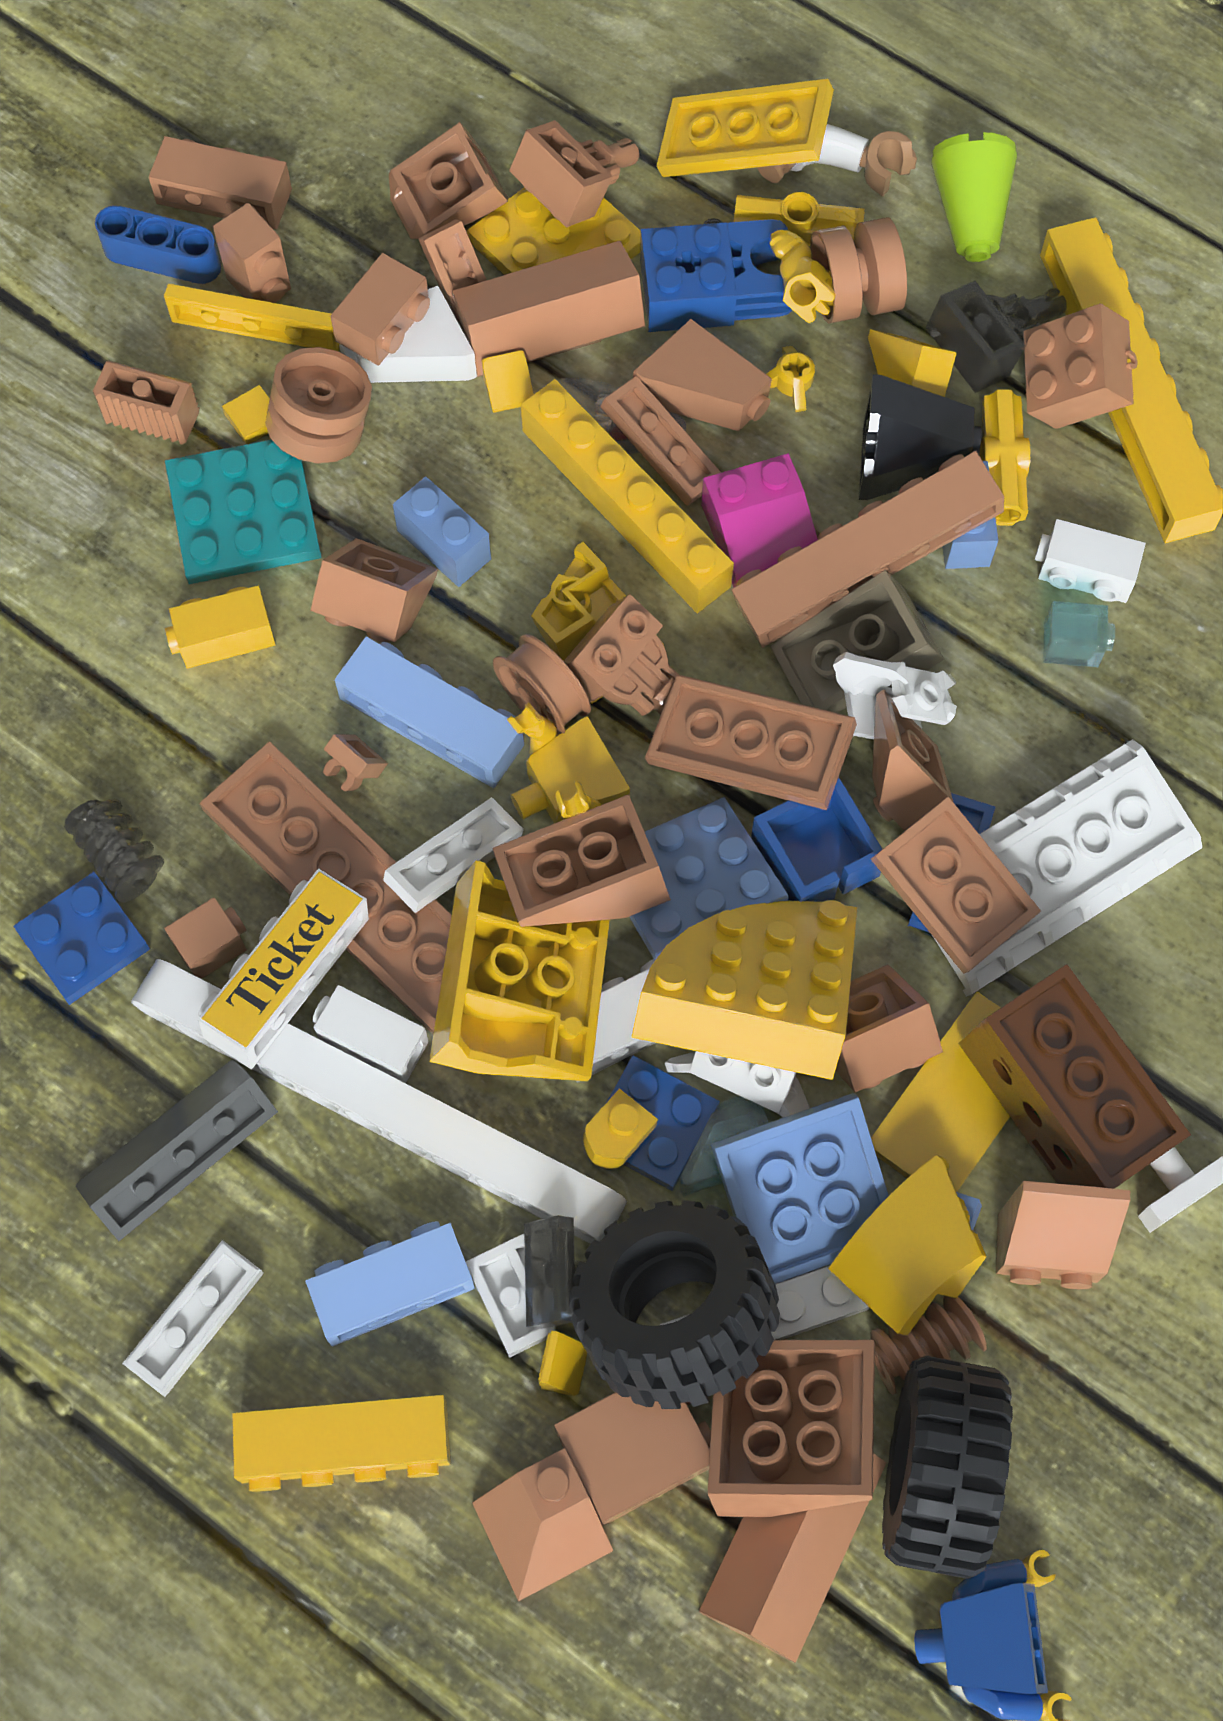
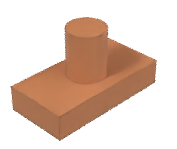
M455 219L419 238V242L445 300L456 320L460 321L451 292L487 281L462 221Z

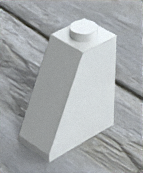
M438 286L428 289L430 306L424 318L420 322L412 324L405 333L400 348L394 354L389 353L379 366L343 345H339L342 354L355 360L364 369L370 383L461 381L477 377L474 351Z

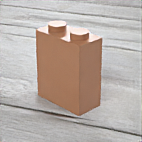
M615 1392L554 1425L555 1432L563 1448L566 1449L602 1526L611 1523L709 1470L711 1430L705 1421L696 1424L687 1407L691 1402L681 1403V1409H662L659 1402L656 1401L653 1407H645L633 1403L630 1396L621 1397Z

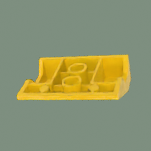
M476 860L456 884L429 1062L477 1074L576 1081L590 1080L610 919L521 927L504 881L495 879L486 863Z

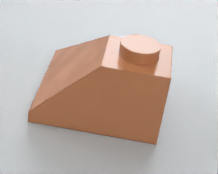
M883 689L876 694L872 778L877 796L873 798L876 809L886 821L894 820L906 831L944 799L949 797L952 802L953 799L938 746L912 719L901 717L892 697Z
M565 1448L516 1473L472 1502L518 1601L613 1552L593 1504Z

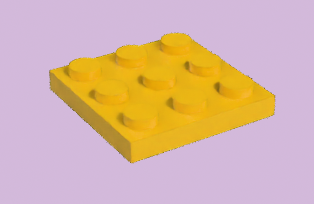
M524 187L510 197L508 202L490 212L469 228L467 235L471 244L499 271L507 275L617 241H621L630 259L640 253L641 230L604 197L594 217L565 227Z

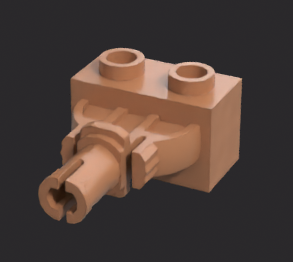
M554 120L526 130L509 171L565 227H569L595 216L608 186L616 183V180L619 178L620 168L636 164L639 158V150L635 143L630 145L632 140L629 138L621 139L610 145H606L602 140L593 142L591 139L581 143L576 141Z
M631 594L609 606L563 661L580 682L589 702L603 696L617 704L631 705L642 716L653 710H656L660 715L662 714L676 674H678L668 664L664 645L656 635L663 625Z

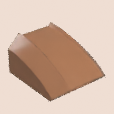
M460 122L390 170L389 173L390 200L411 239H419L455 219L462 221L463 225L469 224L508 202V196L490 166L487 157L472 135Z

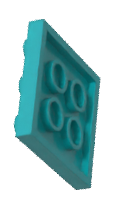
M273 440L165 460L185 576L189 585L322 558L302 460L282 451Z

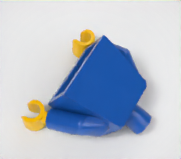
M1038 1550L1025 1557L1023 1561L1011 1559L986 1564L983 1572L969 1579H964L954 1588L952 1601L940 1605L942 1628L915 1631L914 1643L918 1662L920 1664L946 1662L949 1685L962 1686L963 1693L969 1702L999 1719L1070 1721L1059 1718L1055 1719L1052 1714V1705L1058 1699L1072 1701L1071 1697L1062 1692L1048 1691L1035 1587H1041L1053 1581L1056 1574L1042 1577L1034 1569L1035 1560L1045 1559L1050 1556L1045 1550Z

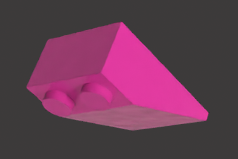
M789 453L703 478L701 506L717 546L734 563L732 575L733 588L738 586V580L745 574L756 569H760L763 572L777 564L778 558L789 549L797 546L803 549L818 540L806 495Z

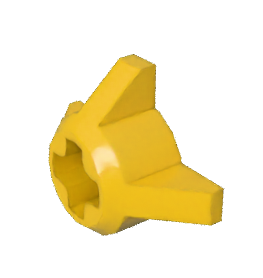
M793 346L782 347L783 356L779 358L776 367L766 373V375L772 378L770 388L777 387L781 393L792 397L795 412L806 411L805 392L813 384L815 365L808 355L797 352Z

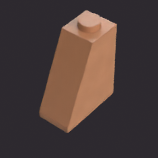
M692 319L633 372V378L637 376L668 412L740 431L751 419L753 421L759 420L767 411L771 402L768 396L772 378Z

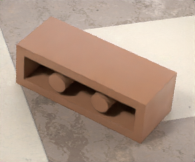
M164 136L149 174V181L156 204L226 218L249 203L268 225L275 230L278 229L292 190L287 162L279 161L270 156L260 157L241 153L232 148H218L199 144L190 139L180 140Z

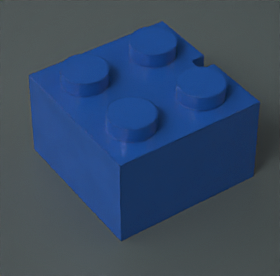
M839 777L827 810L787 801L754 817L751 839L787 892L788 901L824 902L826 900H834L837 888L844 895L881 875V871L872 862L871 858L880 852L882 847Z

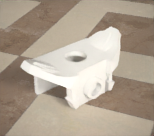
M849 652L838 656L833 664L836 671V680L844 690L848 716L855 717L857 726L853 736L874 739L876 694L883 689L892 697L901 717L912 719L921 729V721L946 725L955 716L957 706L952 703L947 689L955 685L956 681L951 674L948 675L945 671L934 673L906 667L905 662L880 661L857 656Z
M698 1051L672 1057L665 1062L667 1072L692 1073L780 1114L783 1118L810 1109L801 1085L795 1076L796 1072Z

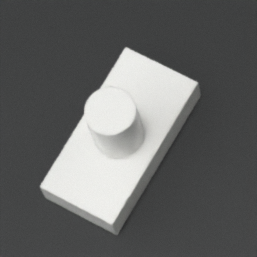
M1175 1147L1150 1164L1170 1192L1149 1205L1138 1217L1151 1233L1223 1184V1156L1197 1174H1194Z

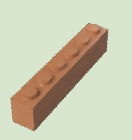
M975 451L966 457L960 454L948 459L940 466L939 472L923 480L920 477L909 481L901 487L898 492L899 495L884 503L879 500L867 505L858 513V518L844 526L840 523L832 525L819 534L816 542L803 549L800 546L791 548L778 558L777 564L763 572L760 569H756L741 577L737 582L738 586L731 589L737 606L761 647L764 648L787 635L884 570L893 575L1003 513L1004 495L978 453Z

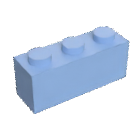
M438 1221L424 1224L411 1231L412 1238L395 1245H392L391 1241H383L366 1248L363 1251V1258L345 1264L343 1260L332 1261L314 1271L316 1276L305 1282L325 1337L332 1347L475 1289L451 1223L440 1226Z

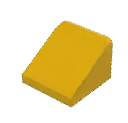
M524 351L482 359L483 379L493 413L519 408L523 402L534 395Z
M551 1330V1333H548L538 1378L541 1389L570 1396H576L579 1393L587 1358V1352L582 1342L557 1331Z

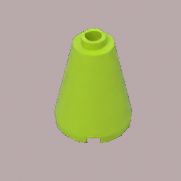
M983 132V140L969 141V133L960 134L945 139L934 147L931 166L956 252L961 256H965L967 261L982 262L988 260L991 254L998 251L1000 247L1017 160L1016 145L1007 136L996 133Z

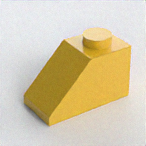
M870 329L868 340L878 375H883L945 397L957 352L906 336Z

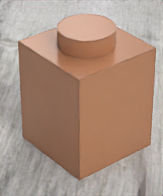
M215 897L164 928L192 974L200 979L247 951L240 937L242 933L247 931L244 924L232 907L223 911Z

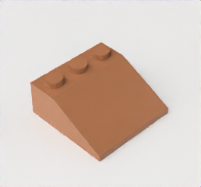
M774 1340L765 1357L758 1355L756 1360L759 1366L747 1379L742 1375L734 1382L736 1388L722 1396L721 1392L713 1394L708 1496L717 1516L774 1517L873 1500L874 1340Z

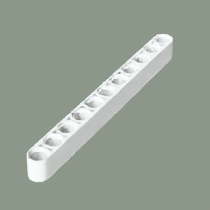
M157 959L132 998L131 1003L150 1017L239 1062L205 1040L198 1022L199 1010L203 1002L211 993H219L222 989L171 963ZM288 1023L252 1068L262 1075L547 1222L554 1219L557 1227L590 1244L594 1239L600 1242L605 1237L604 1229L618 1220L627 1203L622 1195L611 1188Z

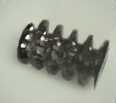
M113 798L104 802L96 799L87 801L69 813L65 819L64 828L68 834L73 835L76 845L84 849L85 857L89 862L94 863V868L99 876L105 877L104 882L111 891L116 892L115 897L117 900L123 903L131 901L143 894L152 885L157 877V873L165 863L161 855L149 857L154 850L150 841L140 842L143 837L140 827L129 828L133 819L129 813H120L122 804L119 799Z

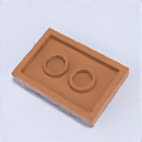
M949 797L940 802L871 858L872 862L963 974L972 970L1041 912L1039 907Z

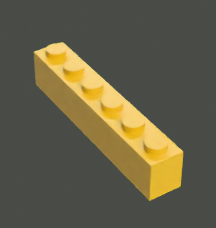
M556 379L521 404L522 431L697 614L731 588L734 563Z

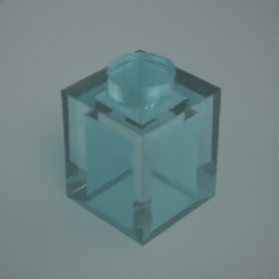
M1052 601L1044 622L1043 663L1099 667L1105 651H1112L1115 640V624L1108 623V605Z

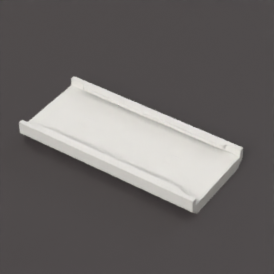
M1132 739L979 834L1039 907L1041 912L965 974L961 972L938 942L937 944L964 985V994L969 996L1201 849L1202 842L1199 832L1144 747Z

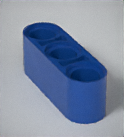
M114 205L101 210L95 218V227L104 254L114 263L197 284L209 283L216 279L221 272L222 266L214 236L205 227Z

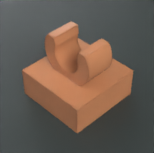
M334 734L324 748L333 758L326 763L323 773L326 776H336L342 767L347 771V779L341 786L344 792L358 789L365 778H378L388 765L382 757L356 735Z

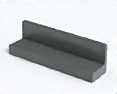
M231 1060L80 1180L75 1187L89 1207L115 1238L120 1241L278 1113V1111L253 1078L235 1060Z

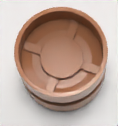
M889 217L859 222L854 231V242L849 230L845 226L816 230L812 233L810 240L812 259L819 262L827 271H831L833 291L836 294L833 306H829L831 310L829 314H822L828 324L858 318L861 314L862 300L871 315L898 311L904 308L907 297L906 262L897 228Z

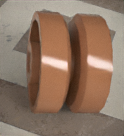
M300 348L285 355L275 368L265 425L270 438L282 451L303 461L329 463L337 462L350 456L360 444L364 421L370 403L372 385L367 373L355 360L338 351L325 348Z

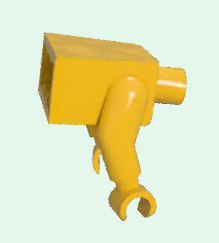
M529 702L525 704L526 707L521 714L516 717L510 716L507 718L509 724L518 734L525 733L530 737L529 757L526 760L527 775L531 784L511 794L512 802L523 820L546 809L555 824L626 795L630 796V787L588 716L580 719L566 729L565 733H561L558 736L555 724L541 716Z

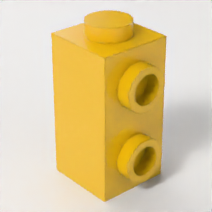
M259 585L250 588L236 587L223 595L208 599H189L180 606L169 608L173 626L165 628L172 655L181 653L187 669L276 646Z

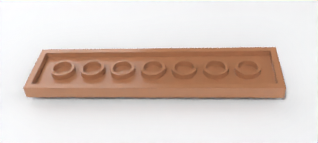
M269 741L199 803L202 810L290 896L302 880L309 881L314 873L320 869L367 899L369 919L345 950L433 1034L452 915L436 899L415 913L383 880L385 870L395 864L396 861Z

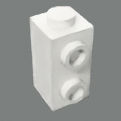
M1056 519L1051 535L1042 534L1037 548L1035 560L1043 562L1038 579L1047 581L1059 589L1073 588L1094 594V596L1103 601L1126 603L1136 583L1146 543Z
M340 985L336 987L331 997H323L313 1015V1022L316 1023L314 1030L319 1040L404 1083L407 1082L429 1042L424 1027Z

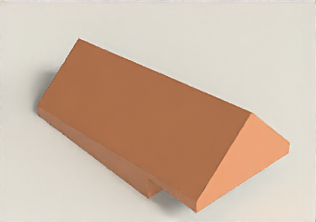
M621 241L451 292L463 333L475 354L477 377L483 376L482 359L524 351L527 363L595 344L601 342L604 338L645 326L639 273Z
M874 1453L873 1492L887 1462ZM870 1500L774 1517H743L699 1613L796 1663Z

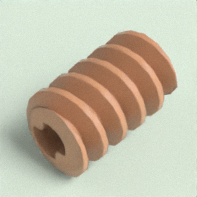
M945 1296L943 1298V1308L939 1304L931 1302L925 1310V1317H920L908 1336L897 1334L890 1326H888L889 1336L879 1328L870 1332V1340L875 1342L876 1369L887 1390L892 1395L897 1393L895 1377L900 1376L905 1380L911 1362L923 1356H931L951 1360L950 1351L955 1349L966 1361L971 1357L968 1342L972 1340L983 1352L987 1350L986 1340L977 1319L959 1297Z

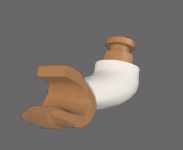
M827 124L819 161L757 167V169L766 180L771 183H778L784 174L790 170L797 172L806 165L814 163L832 165L857 173L863 167L865 168L864 177L867 184L875 192L884 196L889 190L892 175L885 168L892 169L899 175H909L910 171L915 169L917 157L912 149V141L906 135L899 132L887 131L879 133L872 139L869 145V139Z

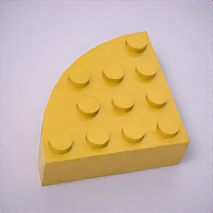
M826 900L824 902L778 901L767 904H751L722 911L690 926L667 944L651 965L641 991L632 1038L833 1080L846 1036L857 907L847 906L835 900Z

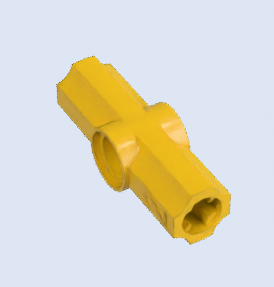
M794 192L783 200L737 195L734 222L779 220L787 226L789 231L804 239L808 246H810L811 236L814 231L845 226L849 230L854 242V231L859 222H864L865 209L818 204L813 196L804 192Z
M1002 389L983 397L981 404L983 437L979 456L982 461H988L989 473L1004 495V512L995 517L996 524L1012 526L1016 522L1026 520L1028 514L1026 478L1030 466L1029 438H1024L1021 396L1014 394L1012 390Z

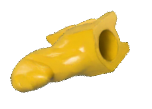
M789 230L773 232L770 237V246L775 256L781 260L779 270L784 285L783 302L808 323L816 319V311L823 315L829 314L831 311L829 306H833V300L836 296L833 291L831 271H827L819 262L812 259L810 247L800 236Z

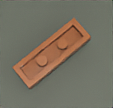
M637 376L604 398L600 406L601 409L686 506H689L702 496L703 478L721 473Z

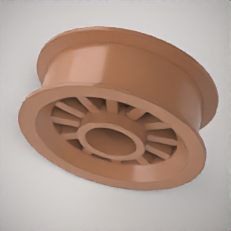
M523 634L519 638V647L506 658L497 656L493 659V668L496 676L516 706L523 712L526 707L525 704L529 702L541 716L555 724L557 736L565 733L564 726L576 715L587 716L590 713L589 699L578 679L563 660L536 637Z

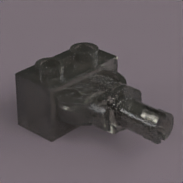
M974 280L940 296L926 329L941 348L957 352L954 366L972 390L977 393L1009 378L1026 346L1024 344V331L1039 326L1040 323L1055 316L1064 314L1067 309V302L1063 295L1052 300V298L1060 293L1057 288H1051L1032 299H1026L1024 296L1017 298L1018 296L1015 293L1003 298L995 295H986Z

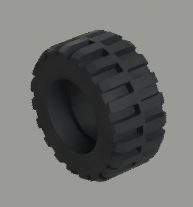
M682 1200L681 1205L674 1206L672 1201L655 1203V1208L644 1211L640 1207L629 1212V1219L620 1224L614 1221L604 1229L605 1237L600 1242L594 1239L584 1253L587 1259L586 1263L579 1262L572 1279L575 1286L572 1287L569 1293V1307L573 1313L571 1320L574 1329L601 1378L606 1380L610 1388L621 1397L630 1396L633 1403L645 1407H653L656 1401L659 1402L662 1409H681V1403L691 1402L693 1407L709 1403L708 1396L717 1392H721L722 1396L736 1388L734 1382L742 1375L747 1379L759 1366L756 1360L758 1355L765 1357L774 1341L771 1332H775L778 1328L780 1317L777 1307L779 1296L759 1245L755 1237L751 1236L748 1227L739 1218L729 1217L728 1212L722 1208L708 1204L707 1208L704 1209L701 1202ZM686 1282H705L714 1285L706 1300L694 1312L678 1321L658 1326L636 1323L648 1302L669 1287Z
M923 1356L911 1362L905 1376L904 1386L901 1389L898 1410L895 1415L883 1499L882 1545L885 1550V1556L893 1564L968 1579L980 1574L986 1568L987 1560L991 1557L993 1542L997 1538L1000 1526L999 1519L1004 1506L1006 1479H1008L1010 1465L1009 1452L1012 1443L1011 1422L1013 1419V1407L1010 1403L1012 1393L1009 1387V1380L998 1369L931 1356Z

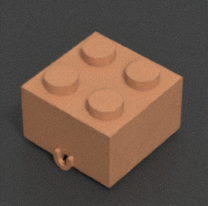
M1100 303L1024 331L1027 413L1058 429L1134 404L1132 369L1137 368L1138 362L1135 353L1130 348V330L1127 319Z

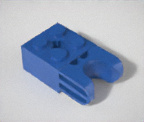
M768 219L641 229L640 265L648 332L679 330L690 319L703 328L734 326V320L771 318L789 314L792 309L783 302L784 285L782 276L766 274L756 268L760 264L779 259L775 256L770 246V237L777 230H788L787 226L782 221Z

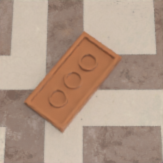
M676 674L645 759L649 765L827 810L857 723L855 717Z

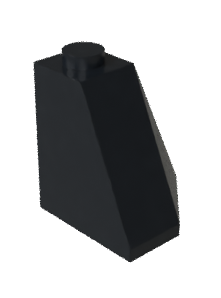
M873 374L863 421L858 500H870L899 491L906 483L921 477L925 480L939 472L940 466L956 455L962 454L966 457L975 451L979 453L982 427L974 426L975 408L889 377Z

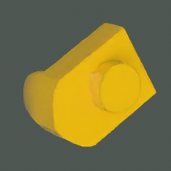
M619 1088L586 1125L583 1142L588 1157L594 1165L601 1168H619L654 1130L658 1119Z

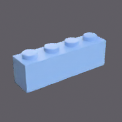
M365 637L335 678L340 700L493 789L524 746L523 733L518 734L507 721V718L510 716L515 717L513 714L504 709L493 710L481 703V699L470 689L463 686L453 687L443 681L441 675L436 670L425 664L417 666L404 659L403 654L396 647L387 642L378 644Z

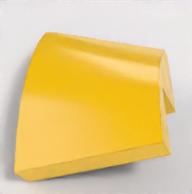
M584 542L576 546L574 549L575 558L563 575H557L551 584L550 593L540 601L531 615L533 622L549 648L563 661L609 606L626 596L609 578L605 564ZM598 698V699H596V700H594V701H592V702H590V703L593 704L594 702H596V701L599 700L600 698Z
M935 1155L916 1170L879 1205L847 1242L828 1268L897 1334L908 1336L937 1294L958 1298L987 1257L978 1234L974 1233L971 1229L970 1215L964 1200L957 1196L947 1171L950 1169L948 1161L938 1155Z

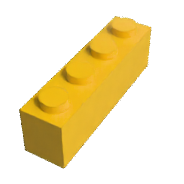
M444 1395L232 1413L234 1479L242 1484L249 1483V1491L281 1489V1480L299 1478L302 1479L303 1487L327 1486L334 1484L333 1475L354 1474L355 1482L386 1480V1471L407 1469V1477L410 1478L430 1477L439 1475V1466L451 1465L447 1401Z

